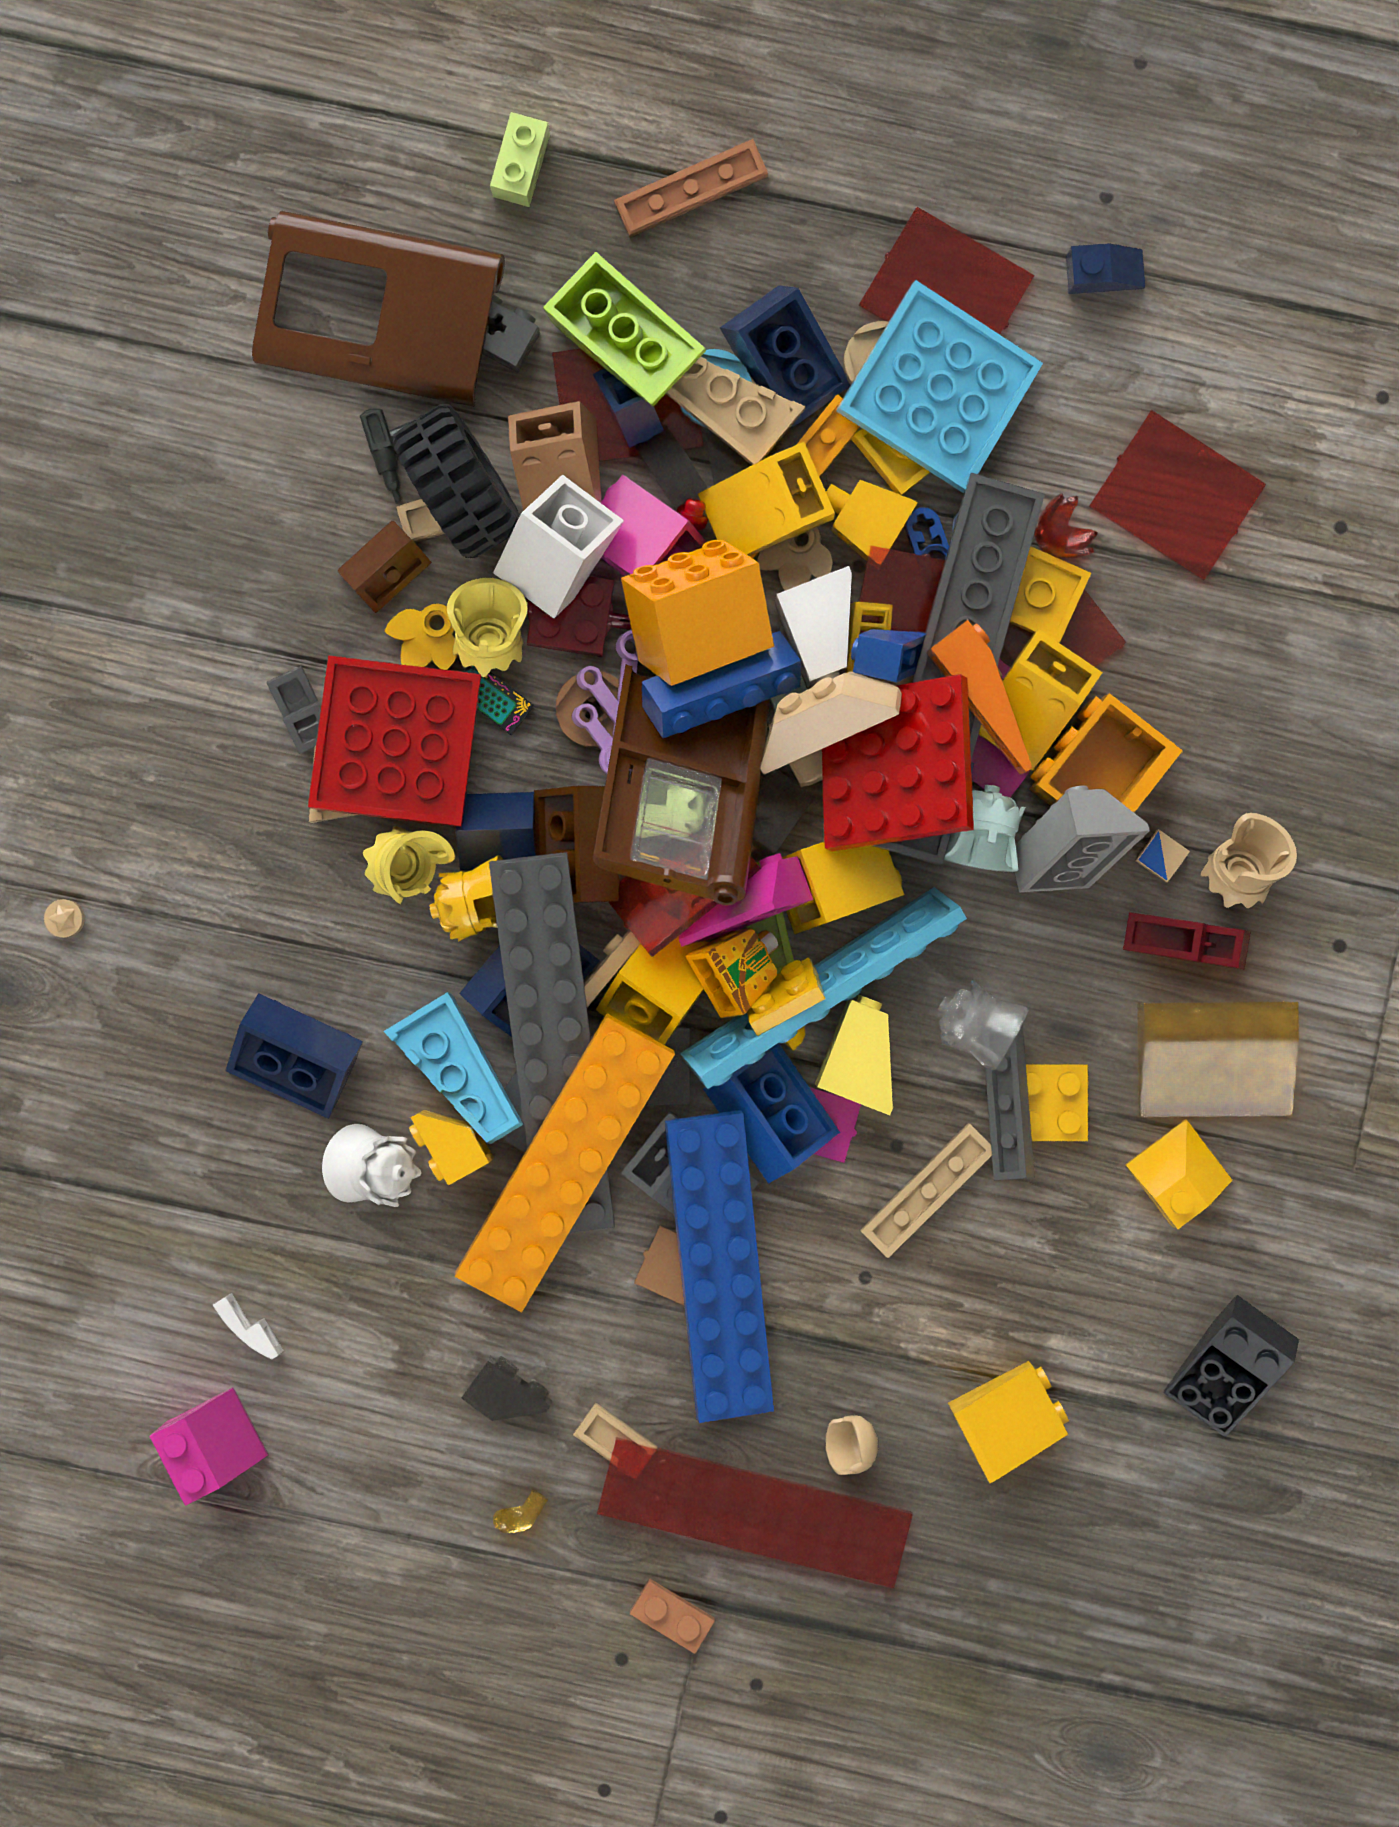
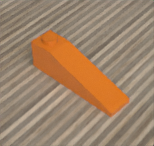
M967 620L926 653L945 677L958 674L967 677L969 709L1021 775L1029 771L1032 765L993 653L987 645L990 639L977 623L972 626Z

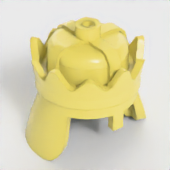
M479 578L459 586L452 593L447 603V614L455 630L453 655H459L463 667L475 666L482 677H486L491 669L497 668L501 671H506L512 660L521 662L523 644L521 628L527 615V602L522 592L511 583L496 578Z
M394 826L391 832L378 834L374 846L363 851V856L368 862L365 876L374 884L373 891L391 896L399 904L402 903L404 897L428 893L431 890L428 885L434 877L436 864H448L455 859V853L451 845L439 834L423 830L411 832L398 826Z

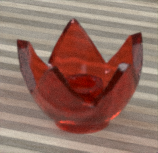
M1061 493L1054 497L1043 509L1038 519V527L1035 528L1034 532L1036 541L1043 552L1053 553L1059 558H1078L1095 553L1092 547H1085L1092 542L1098 532L1092 529L1068 525L1072 513L1078 504V496L1065 498Z

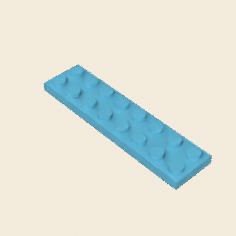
M933 887L814 965L826 998L823 1001L759 1036L756 1035L751 1027L746 1012L744 1015L736 1016L680 1054L707 1089L713 1085H721L732 1077L733 1072L745 1064H753L759 1061L765 1055V1051L777 1043H784L792 1039L797 1034L798 1029L809 1022H816L824 1018L833 1006L841 1001H847L856 997L862 991V987L868 983L888 976L894 970V966L906 958H914L920 955L926 949V945L938 937H946L952 934L958 928V924L967 918L958 904Z

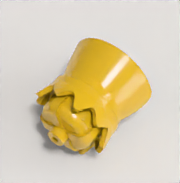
M500 855L486 861L472 871L438 873L439 877L444 878L440 880L441 884L436 888L434 903L429 905L433 919L439 918L442 929L450 933V939L458 938L459 942L485 931L486 927L497 928L489 862L503 860Z

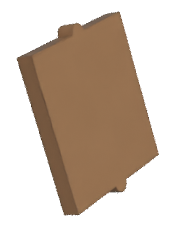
M660 1225L649 1250L643 1252L645 1259L634 1283L684 1306L677 1233Z

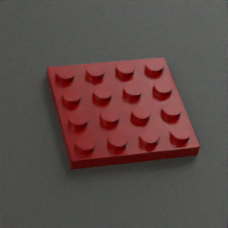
M328 655L308 808L462 827L482 679L481 674Z
M958 674L896 685L902 693L899 715L822 748L825 849L838 851L974 830L967 677Z

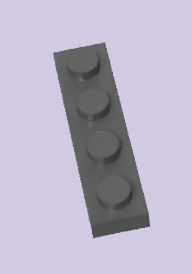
M1023 1024L982 1027L994 1181L1035 1178Z

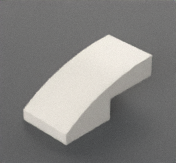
M232 1293L213 1304V1307L226 1325L255 1351L270 1359L277 1357L284 1351L265 1318L250 1325Z

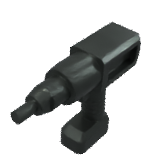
M368 409L360 415L369 449L378 474L383 476L385 486L389 492H392L394 501L397 503L402 500L398 491L400 489V480L397 473L399 464L392 441L396 432L411 422L389 430L383 409Z

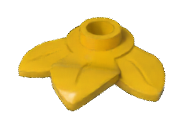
M431 604L422 611L405 609L394 616L385 628V633L389 636L404 641L401 648L402 665L425 667L433 661L440 669L448 670L457 658V655H453L455 640L453 633L455 630L449 620L447 606L443 604ZM439 616L444 619L442 629L434 630L431 628L430 623L434 617Z

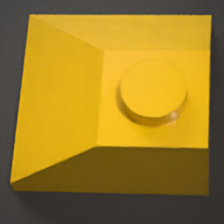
M1187 1119L1183 1120L1125 1164L1168 1223L1176 1229H1180L1209 1207L1233 1181Z

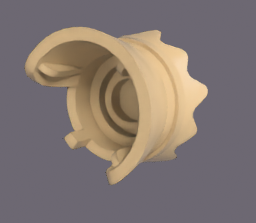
M1246 813L1237 820L1231 839L1225 841L1208 856V862L1201 871V876L1209 877V890L1223 896L1226 908L1240 903L1246 908H1250L1258 901L1263 904L1272 884L1292 871L1297 859L1296 847L1289 833L1279 823L1261 814Z

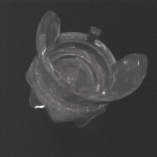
M972 979L970 983L974 987H971L970 990H958L951 1000L944 997L937 1009L944 1013L939 1021V1028L942 1031L940 1034L941 1044L953 1047L959 1051L963 1050L966 1053L970 1052L984 1067L989 1070H995L1012 1044L1030 1007L997 1000L992 997L991 993L987 992Z

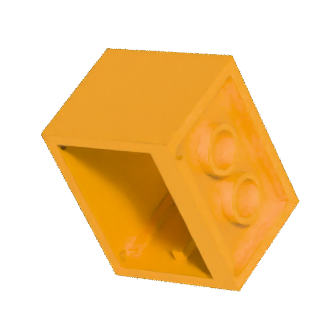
M725 540L708 541L698 550L689 553L680 552L673 554L668 558V561L654 566L645 565L638 567L633 571V574L621 578L638 661L671 686L774 647L759 562Z
M1110 693L1101 699L1095 696L1078 714L1077 718L1082 721L1076 729L1074 727H1071L1069 730L1067 729L1053 746L1058 751L1054 758L1047 757L1031 774L1030 778L1035 782L1029 790L1051 806L1065 794L1067 789L1075 786H1087L1089 790L1105 789L1127 808L1135 812L1183 750Z

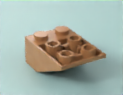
M580 401L508 416L510 454L523 511L562 475L601 503L597 419Z

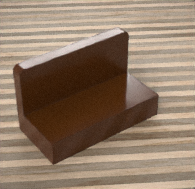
M391 521L338 569V573L365 603L377 613L432 562L396 522Z

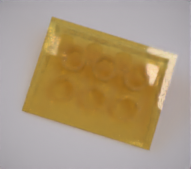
M1298 1002L1137 1003L1139 1117L1293 1115L1299 1046Z

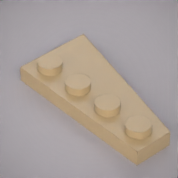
M700 357L666 393L751 465L758 463L767 456L805 410V406L777 395L776 392L766 387L758 386L728 369L725 370L716 366L703 357Z

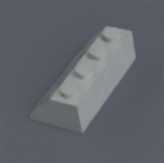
M1075 786L1067 789L1065 794L1055 804L1051 805L1043 817L1038 819L1036 824L1027 833L1022 835V838L1016 843L1019 870L1015 871L1019 893L1090 888L1150 831L1148 823L1105 789L1089 790L1087 786Z

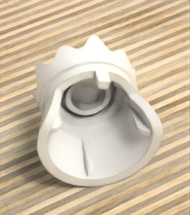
M348 1125L339 1130L326 1147L322 1162L325 1185L335 1198L343 1202L370 1200L378 1205L385 1204L398 1207L397 1199L411 1193V1180L421 1175V1170L412 1161L416 1151L405 1144L407 1141L406 1137L381 1136L366 1125Z

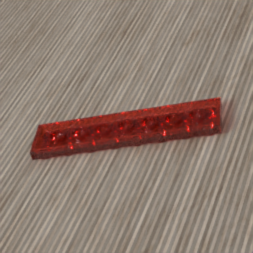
M618 1437L615 1439L597 1510L599 1515L893 1589L913 1516L912 1511L658 1447L654 1448L637 1444L634 1441Z

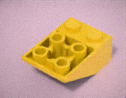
M805 442L769 456L698 493L699 499L706 505L705 513L717 540H725L748 556L834 520L835 512Z
M1039 629L1031 636L1002 679L1032 765L1031 771L1041 761L1103 673ZM981 725L978 735L999 748Z

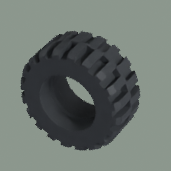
M438 405L396 432L392 442L402 466L405 468L408 477L435 521H437L444 534L463 557L477 558L511 536L520 517L518 509L487 455L452 406Z

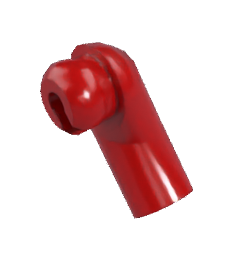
M689 498L685 504L680 505L676 510L677 513L689 520L697 531L704 529L708 523V517L703 514L706 505L701 500L696 499L694 501L692 498Z

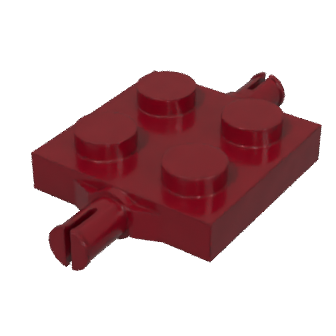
M589 576L574 600L555 618H552L530 600L526 599L530 624L527 646L603 657L605 639L611 631V627L632 630L629 615L614 613L612 605L614 580Z

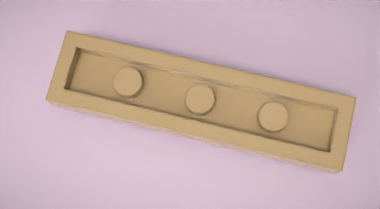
M968 1123L860 1231L889 1258L992 1156L991 1144Z

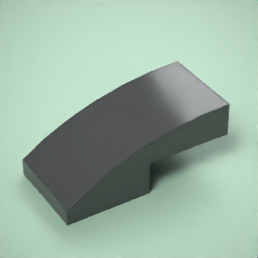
M301 665L267 681V685L299 754L316 746L321 713L320 703Z

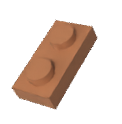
M650 1578L630 1610V1615L694 1654L715 1622L713 1616Z

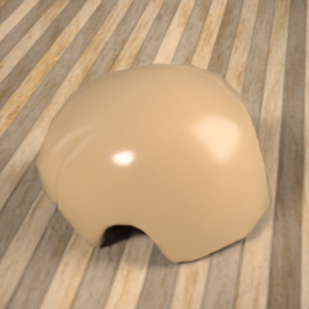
M857 1415L833 1419L829 1423L826 1433V1453L829 1464L839 1475L858 1474L868 1470L876 1460L878 1453V1437L872 1424Z

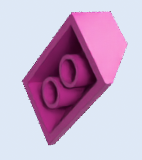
M781 853L760 860L761 867L751 871L749 866L745 898L733 905H721L712 899L697 895L686 898L679 935L681 947L718 938L728 932L740 930L812 901L813 897L798 856L783 859Z

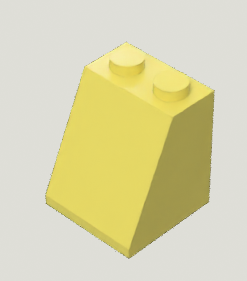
M858 995L857 1001L847 1000L816 1078L815 1085L890 1115L893 1109L888 1014L880 1011L882 1003Z

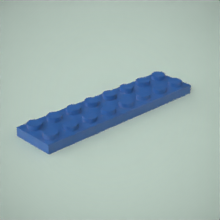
M737 1110L666 1120V1140L696 1419L699 1423L773 1412L774 1406L743 1112Z

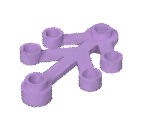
M632 630L622 634L616 642V651L622 658L617 700L603 682L602 674L598 668L587 666L578 672L576 678L579 687L590 691L614 723V729L625 664L633 666V671L637 673V652L635 651L634 654H630L625 649L626 641H631L635 645ZM585 672H590L594 675L595 682L593 685L585 682ZM585 703L574 709L572 720L576 726L586 728L601 749L599 764L603 772L607 774L613 737L598 721L596 708L591 704ZM581 709H585L590 713L589 722H583L580 719L579 713Z

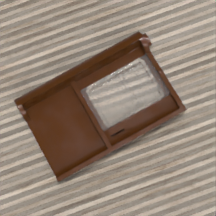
M625 664L593 861L599 868L609 872L712 899L721 905H733L745 898L762 775L760 767L767 738L771 699L727 714L720 719L695 726L685 732L662 738L642 708V681L650 678L636 674L632 669L633 666Z

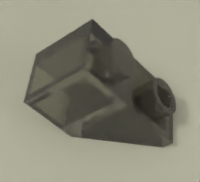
M490 1356L461 1397L492 1421L546 1413L552 1403V1400L547 1397L550 1392L543 1385L533 1379L529 1383L516 1374L519 1369L502 1356L498 1360Z

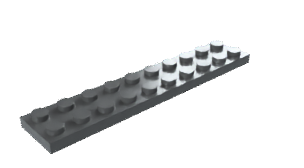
M975 473L969 474L927 624L924 643L922 644L917 668L911 683L945 677L926 652L967 620L972 626L977 623L986 632L990 639L987 645L991 649L998 666L1045 496L1044 493ZM969 709L972 760L981 723ZM937 835L871 846L942 865L950 836Z
M567 852L489 862L527 1149L591 1041ZM608 1168L569 1233L615 1228Z

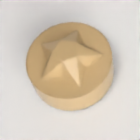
M61 899L54 901L47 907L44 914V923L47 930L57 937L68 938L78 934L85 922L82 908L72 900Z

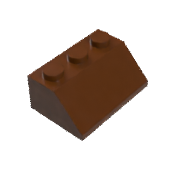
M569 786L534 790L536 856L567 852L574 903L619 901L620 879L618 874L599 868L593 861L605 786Z

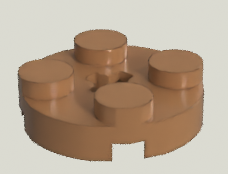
M600 671L603 682L617 700L619 680L609 673ZM585 672L584 674L585 682L593 685L595 682L594 675L590 672ZM575 675L562 686L558 693L556 716L561 730L570 740L584 747L599 748L586 728L576 726L572 720V713L576 707L585 704L587 701L591 703L596 701V698L590 691L579 687L576 679L577 675ZM601 707L604 714L601 718L597 717V719L613 737L614 723ZM585 709L580 710L579 716L583 722H589L590 719L585 717L587 714Z

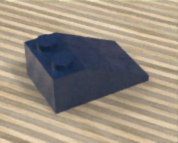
M777 286L720 327L735 356L746 367L747 372L758 386L766 387L785 399L805 406L804 412L793 423L791 428L798 425L831 401L837 394L839 395L851 386L841 364L797 287Z

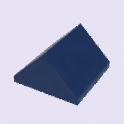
M534 792L466 794L462 827L456 826L460 871L473 870L498 855L503 860L536 856Z

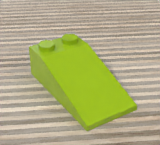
M597 252L584 263L543 307L555 327L652 407L706 351L705 347Z

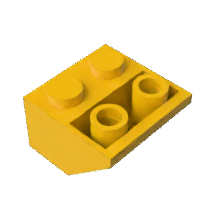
M423 1110L410 1117L414 1125L409 1127L410 1132L419 1147L426 1145L433 1157L428 1163L438 1181L445 1179L449 1186L494 1159L485 1140L468 1122Z

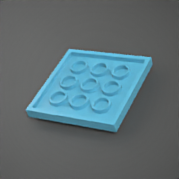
M915 280L836 412L964 493L969 474H978L1043 363Z

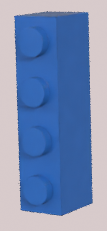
M781 631L772 633L774 647L676 685H669L659 676L642 681V708L661 737L666 738L676 733L685 732L695 726L720 719L727 714L746 707L755 706L759 702L800 688L801 660Z

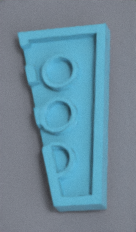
M445 993L384 1031L487 1143L492 1144L523 1125L451 993Z

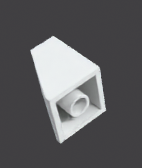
M562 475L521 513L493 573L500 579L517 587L524 597L552 618H555L574 600L624 520Z
M849 566L776 594L775 606L790 644L801 660V672L808 688L824 678L830 677L833 679L843 674L847 667L852 572Z

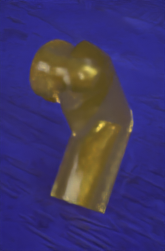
M532 1490L522 1506L497 1510L493 1516V1524L503 1533L526 1531L533 1526L548 1499L543 1494Z

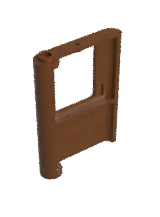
M280 211L277 217L271 218L268 227V239L272 241L252 347V358L255 363L472 407L475 406V389L493 295L499 291L504 274L505 257L503 254L286 211ZM297 252L383 269L387 273L376 340L372 345H363L276 326L275 314L285 259L288 253Z

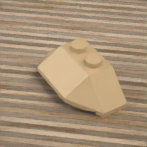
M848 672L833 679L830 677L818 681L813 688L800 694L791 693L785 696L777 704L765 744L760 767L763 774L769 773L899 715L901 691L898 687L878 678Z

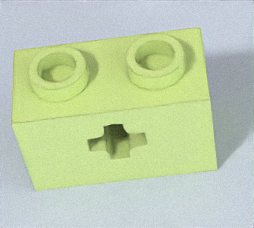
M513 112L510 113L490 183L493 197L530 207L550 137L548 122Z

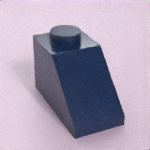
M1111 243L1071 246L1066 255L1069 294L1145 288L1142 249Z
M605 368L593 373V377L629 448L638 443L646 442L654 435L664 431L654 406L652 407Z

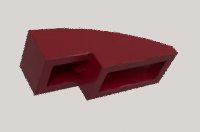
M1129 912L1123 950L1245 970L1251 932L1200 922Z

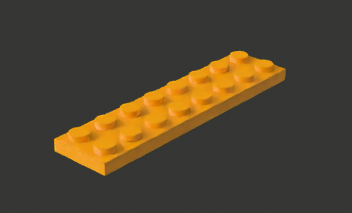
M606 1014L455 1271L456 1278L520 1312L524 1310L674 1057V1050Z

